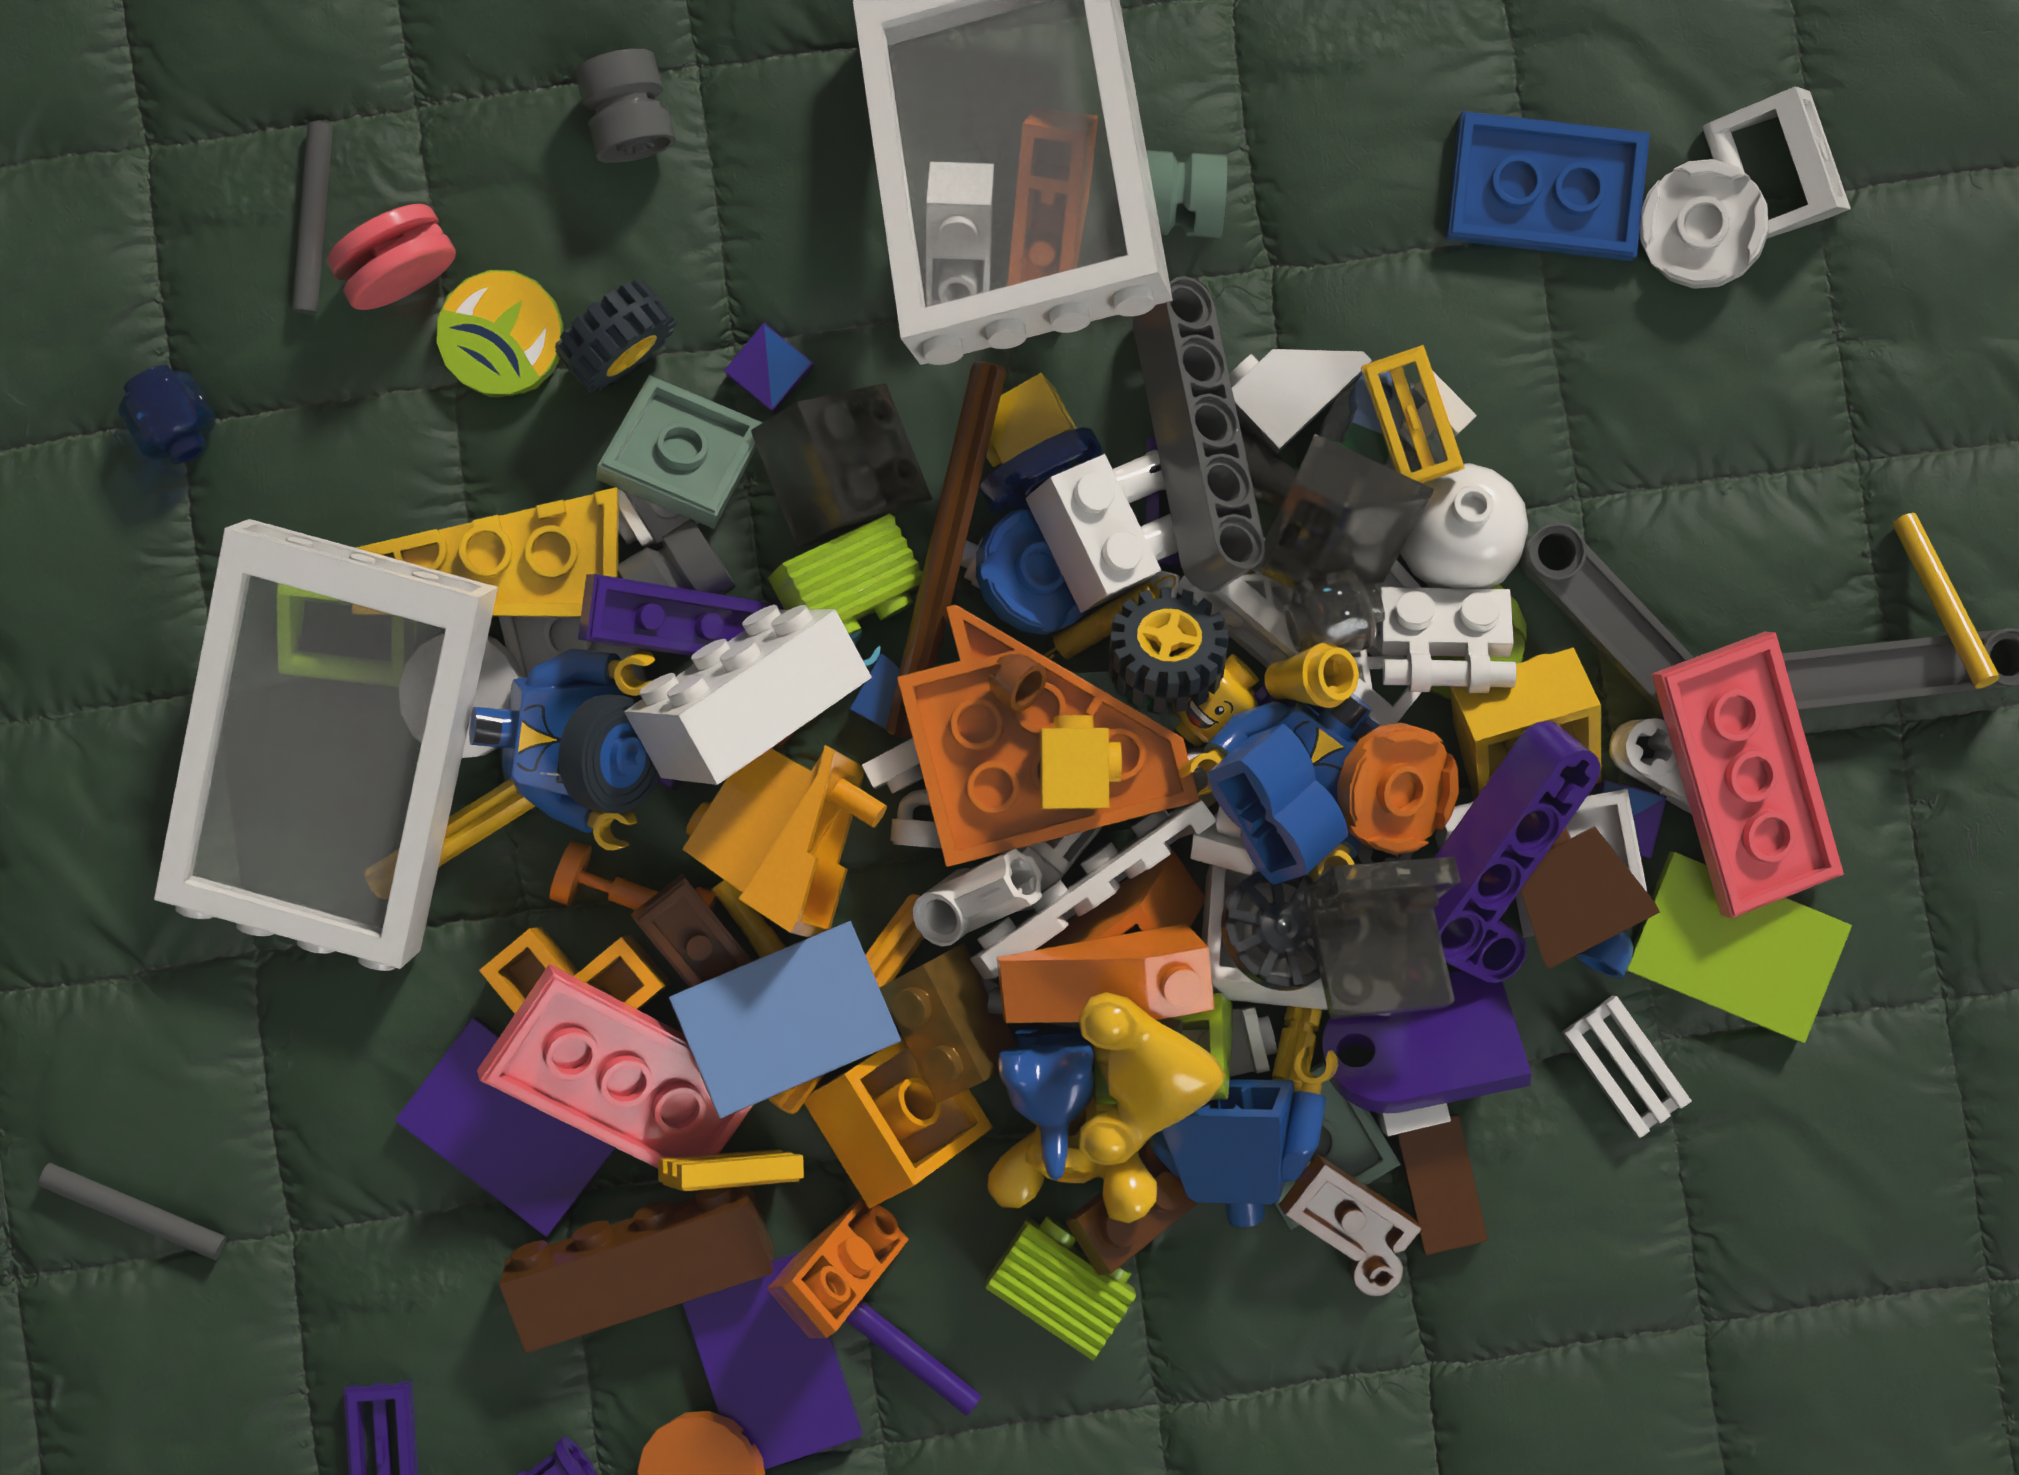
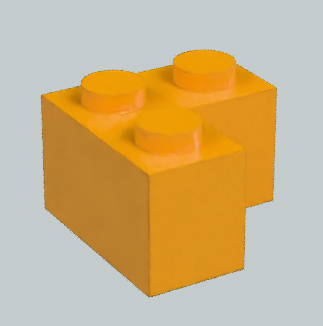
M543 927L529 928L479 970L514 1014L518 1011L549 964L639 1011L672 984L632 935L620 937L579 972Z

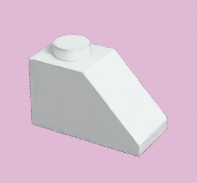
M1272 349L1260 362L1250 354L1229 374L1238 420L1274 458L1362 374L1361 366L1371 363L1372 360L1363 351Z

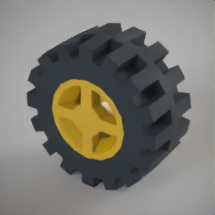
M635 279L632 283L628 281L622 284L617 291L614 289L609 291L598 303L595 301L587 307L588 311L577 316L571 322L572 327L564 330L560 336L561 340L556 342L555 352L588 392H599L608 384L612 386L619 382L622 376H628L636 370V366L640 363H645L652 357L651 353L660 349L665 343L664 339L672 335L673 327L676 326L677 321L645 281Z

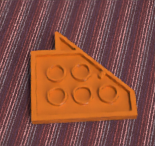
M957 605L948 606L946 610L960 661L897 677L946 867L1200 801L1193 774L1191 773L1181 778L1179 773L1182 764L1189 760L1183 737ZM1019 653L1028 656L1042 665L1047 672L1046 683L1038 699L1029 708L1020 712L1014 711L1000 702L990 690L989 673L997 674L1001 668L997 660L1008 654ZM1091 715L1093 716L1094 728H1109V742L1121 743V782H1109L1110 808L1040 809V730L1042 728H1054V716Z

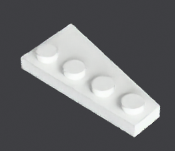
M1202 800L1173 810L1170 813L1163 810L1145 815L1131 826L1137 837L1119 850L1115 848L1112 842L1097 850L1080 864L1086 874L1067 888L1061 879L1041 891V899L1032 905L1035 911L1016 925H1014L1010 917H1007L982 934L977 940L983 949L970 958L971 962L984 980L996 978L998 976L996 957L1036 950L1063 931L1069 925L1067 920L1073 915L1077 914L1079 917L1114 895L1121 887L1118 882L1128 876L1131 879L1168 857L1172 850L1169 845L1178 838L1193 833L1199 835L1216 823L1217 820Z

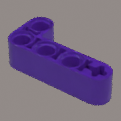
M1537 722L1527 728L1518 738L1407 896L1406 925L1444 962L1491 983L1507 980L1522 967L1527 956L1528 948L1526 941L1501 916L1594 788L1600 773L1598 758L1554 722Z

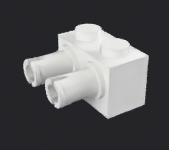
M1157 450L1149 451L1144 456L1112 469L1106 455L1103 454L1050 477L1025 498L1081 613L1135 589L1138 585L1140 586L1143 582H1146L1162 571L1157 561L1178 552L1171 513L1140 527L1129 504L1159 490H1166L1162 470L1150 473L1156 469V466L1161 465Z

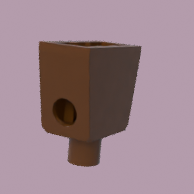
M1595 826L1572 838L1565 827L1520 890L1543 961L1548 969L1660 913L1654 900Z

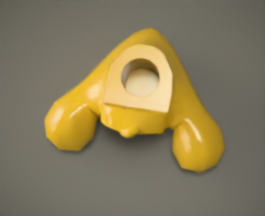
M1108 992L1090 997L1079 1014L1080 1031L1082 1037L1093 1044L1095 1051L1094 1060L1098 1062L1101 1074L1109 1088V1095L1117 1101V1108L1097 1113L1080 1127L1078 1146L1089 1161L1106 1166L1126 1162L1154 1134L1180 1122L1209 1102L1217 1094L1225 1078L1224 1071L1216 1058L1204 1048L1189 1040L1185 1035L1150 1017L1128 997Z
M1094 1088L1090 1102L1080 1116L1069 1124L1065 1168L1062 1177L1055 1181L1086 1183L1097 1177L1103 1178V1202L1109 1218L1131 1223L1146 1216L1155 1204L1157 1182L1143 1164L1138 1151L1124 1163L1106 1166L1089 1161L1078 1146L1080 1127L1097 1113L1117 1108V1104H1098ZM1038 1126L1002 1155L988 1174V1192L999 1206L1003 1208H1021L1036 1197L1044 1183L1045 1177L1052 1179L1047 1174L1042 1158L1041 1132Z

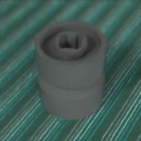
M647 49L617 50L591 58L576 68L574 72L582 104L586 110L596 113L588 122V127L598 161L605 163L635 161L661 153L675 144L677 140L669 109L666 106L660 105V102L655 99L663 91V86L653 51Z
M691 519L662 536V548L655 551L645 547L618 564V571L622 578L719 595H725L737 587L697 523Z

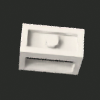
M1796 86L1702 126L1713 159L1738 166L1744 171L1731 132L1776 117L1779 118L1808 205L1768 220L1769 234L1767 238L1828 219L1851 209L1810 91Z

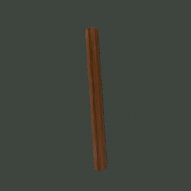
M975 361L971 367L898 677L934 668L937 665L948 619L946 607L951 606L1006 376L1005 368L1000 365ZM897 679L886 729L887 733L893 736L912 739L913 736Z

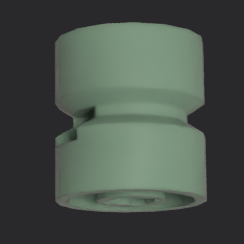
M1146 150L1161 235L1167 236L1174 226L1181 227L1186 237L1221 239L1226 205L1227 155L1191 153L1185 162H1178L1173 152Z

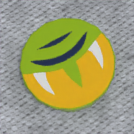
M488 270L465 279L447 296L437 318V345L445 366L467 388L488 397L524 394L537 389L554 373L560 357L555 352L556 342L561 340L560 336L563 333L562 316L555 300L536 280L515 271Z

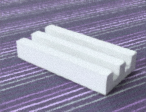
M1612 995L1561 1032L1636 1137H1643L1650 1132L1649 1128L1653 1125L1662 1123L1671 1116L1670 1113L1677 1108L1682 1109L1691 1102L1689 1096L1617 996ZM1611 1015L1668 1095L1665 1099L1659 1100L1604 1023L1603 1019ZM1589 1029H1592L1649 1109L1641 1116H1639L1582 1036Z

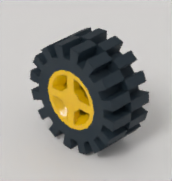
M1172 587L1160 588L1159 599H1153L1150 590L1139 593L1138 606L1131 599L1126 601L1122 605L1121 615L1116 613L1113 619L1110 634L1109 672L1112 680L1118 678V691L1125 696L1133 690L1132 703L1141 708L1147 698L1154 700L1153 712L1160 713L1165 712L1166 702H1174L1175 711L1178 713L1187 711L1189 698L1198 707L1207 701L1208 691L1215 694L1220 687L1221 677L1223 678L1229 641L1228 629L1224 630L1225 619L1220 612L1211 615L1213 604L1203 598L1197 605H1194V592L1183 589L1180 599L1171 598ZM1171 651H1175L1174 656L1171 657Z

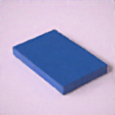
M1462 111L1458 118L1445 240L1633 261L1637 257L1650 132Z

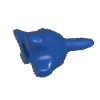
M1025 1026L1015 1032L1018 1047L1005 1049L999 1054V1075L1003 1084L1007 1087L1012 1107L1032 1123L1038 1125L1041 1132L1042 1158L1047 1174L1050 1178L1058 1180L1063 1175L1067 1158L1069 1124L1080 1116L1092 1099L1095 1081L1092 1063L1095 1051L1092 1044L1082 1037L1080 1029L1064 1026L1057 1028Z

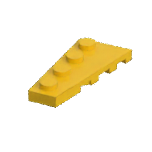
M615 487L583 497L550 502L531 509L500 516L494 515L462 525L440 530H429L356 548L496 586L498 591L492 616L581 618L586 574L618 578L619 489ZM353 604V614L393 615Z

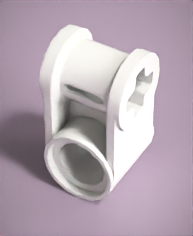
M1658 718L1629 720L1619 725L1612 733L1609 742L1610 757L1614 765L1622 772L1656 790L1660 795L1667 796L1666 800L1675 806L1691 813L1665 721ZM1650 736L1647 745L1655 751L1653 758H1641L1643 749L1636 744L1638 737Z

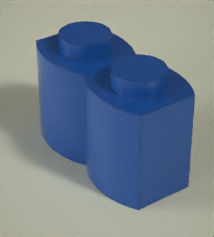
M1284 724L1251 735L1208 771L1209 783L1218 804L1232 822L1241 828L1242 840L1250 859L1259 872L1273 885L1307 875L1348 837L1346 821L1340 807L1326 788L1316 781L1314 766L1306 748L1294 732Z

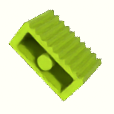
M889 513L782 563L768 577V580L784 610H790L800 605H806L808 609H836L849 636L861 629L857 620L876 612L880 621H883L913 605L914 601L910 594L920 586L923 572L920 570L919 562L914 559L913 551L908 548L907 539L902 536L901 528L896 525L895 517Z
M1048 1216L1045 1217L1041 1225L1028 1217L986 1279L985 1288L1094 1361L1136 1298L1134 1287L1127 1283L1132 1273L1121 1265L1112 1274L1098 1275L1087 1256L1073 1247L1077 1240L1069 1229Z

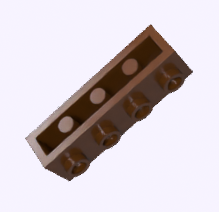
M752 1185L699 1190L694 1198L673 1205L669 1201H658L648 1204L639 1209L633 1218L609 1225L608 1221L589 1223L576 1230L571 1238L550 1245L543 1240L525 1244L516 1249L510 1258H506L499 1286L525 1353H529L772 1274L774 1246Z

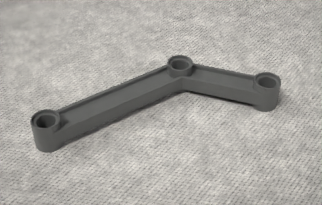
M1560 522L1551 523L1526 537L1523 553L1519 560V567L1525 577L1544 591L1650 703L1656 715L1664 720L1651 673L1694 657L1590 549L1580 532L1574 527ZM1542 539L1556 540L1564 548L1566 561L1561 570H1550L1541 563L1538 556V547ZM2014 628L1977 632L1989 656L1996 643L2004 646L2010 656V666L2004 675L1998 673L2000 678L1995 683L1980 689L1974 687L1948 635L1782 653L1798 710L1997 689L2019 684V629Z

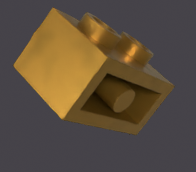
M965 943L879 988L893 1022L903 1036L917 1063L919 1074L929 1086L937 1104L999 1073V1054L1005 1049L1018 1047L1003 1016L988 1013L990 990L979 971L971 962L970 958L972 956Z

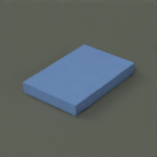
M851 921L669 997L719 1119L901 1041Z

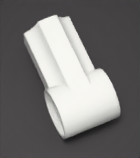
M1016 848L970 869H957L916 900L913 907L914 922L922 936L932 944L939 946L952 945L968 932L1031 906L1042 897L1040 881L1043 875L1033 857L1021 854Z

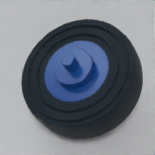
M614 694L595 696L582 703L569 718L559 746V771L566 791L578 804L594 811L623 813L639 806L654 789L660 775L624 713L625 710L639 702L638 700Z

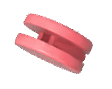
M411 204L385 212L352 230L331 249L327 257V264L336 279L348 280L344 286L343 293L353 308L369 310L396 302L435 280L452 264L456 256V250L449 237L436 224L439 223V220L430 206Z

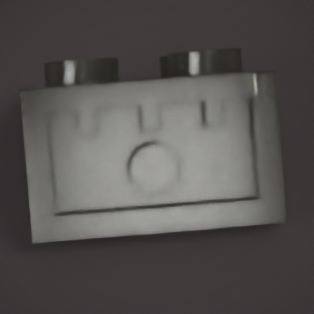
M1455 857L1333 866L1303 891L1327 1009L1331 1018L1338 1019L1445 1008L1454 1002L1434 908L1439 905V897L1460 883Z

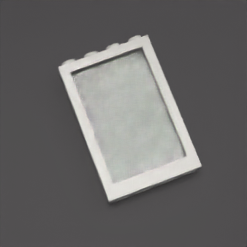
M853 0L900 337L920 365L927 363L933 365L950 364L961 359L963 354L989 347L996 349L1013 348L1025 342L1028 337L1052 331L1061 333L1075 332L1087 327L1091 321L1118 314L1122 316H1138L1149 312L1157 304L1173 301L1120 0Z
M251 519L226 527L154 900L176 906V912L189 918L209 919L217 917L235 922L236 928L246 934L254 936L277 934L295 939L300 948L310 952L325 954L337 951L358 957V962L361 965L374 970L390 971L395 968L401 969L418 954L423 941L498 587Z

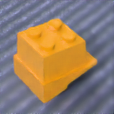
M824 746L823 753L812 770L771 747L725 779L724 784L712 803L705 801L697 808L686 827V834L690 838L682 850L741 891L742 894L739 900L790 933L813 937L830 930L848 870L839 863L853 815L873 828L882 819L887 806L861 790L865 774L863 767L829 746Z

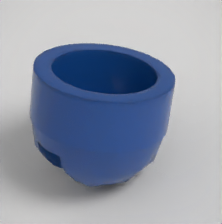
M1623 931L1577 954L1576 957L1588 967L1602 974L1622 979L1631 963L1634 948L1630 936Z

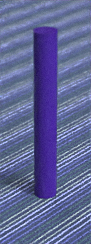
M862 1300L846 1318L849 1324L965 1416L969 1415L981 1399V1394Z

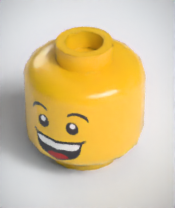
M1231 654L1226 659L1223 678L1221 677L1220 687L1215 694L1208 691L1205 703L1197 707L1193 700L1189 698L1187 711L1176 713L1174 702H1168L1169 707L1164 714L1173 727L1186 740L1196 747H1201L1204 743L1208 744L1233 715L1259 706L1254 697L1255 692L1252 689L1259 682V679L1239 657Z

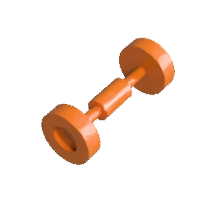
M573 839L560 860L552 882L549 898L570 906L581 884L608 893V901L636 910L657 894L658 891L620 877H616L613 882L586 872L592 854V846ZM697 887L696 891L713 911L717 893Z

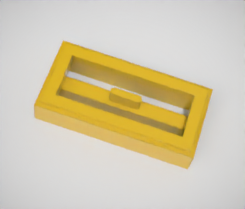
M1424 345L1362 365L1360 369L1401 491L1464 470L1465 467ZM1411 363L1415 365L1446 461L1436 465L1402 367ZM1388 371L1421 466V470L1412 473L1379 378V374Z
M781 1149L658 1159L659 1182L681 1191L797 1182L799 1178H804L803 1155L793 1154L788 1151L783 1152Z

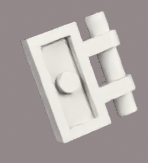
M1381 587L1379 598L1381 655H1407V660L1384 659L1383 685H1408L1409 692H1430L1431 686H1467L1468 693H1489L1490 687H1515L1516 663L1490 661V657L1511 656L1514 642L1510 589ZM1431 656H1465V661L1431 660Z

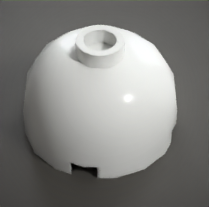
M1471 463L1464 464L1465 469L1419 484L1406 499L1399 522L1400 537L1398 541L1400 554L1411 572L1431 588L1490 589L1502 583L1518 564L1528 534L1525 503L1513 484L1496 471Z

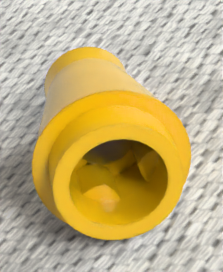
M1324 642L1284 661L1272 663L1266 670L1264 680L1268 693L1277 700L1290 699L1316 706L1333 708L1343 703L1354 693L1358 684L1359 672L1355 659L1347 650L1333 643Z

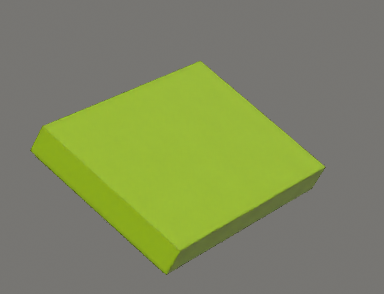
M1669 852L1651 897L1660 913L1641 922L1632 944L1634 948L1633 955L1627 971L1792 1040L1805 1043L1852 925L1788 898L1780 899L1732 919L1722 916L1707 865L1676 852Z

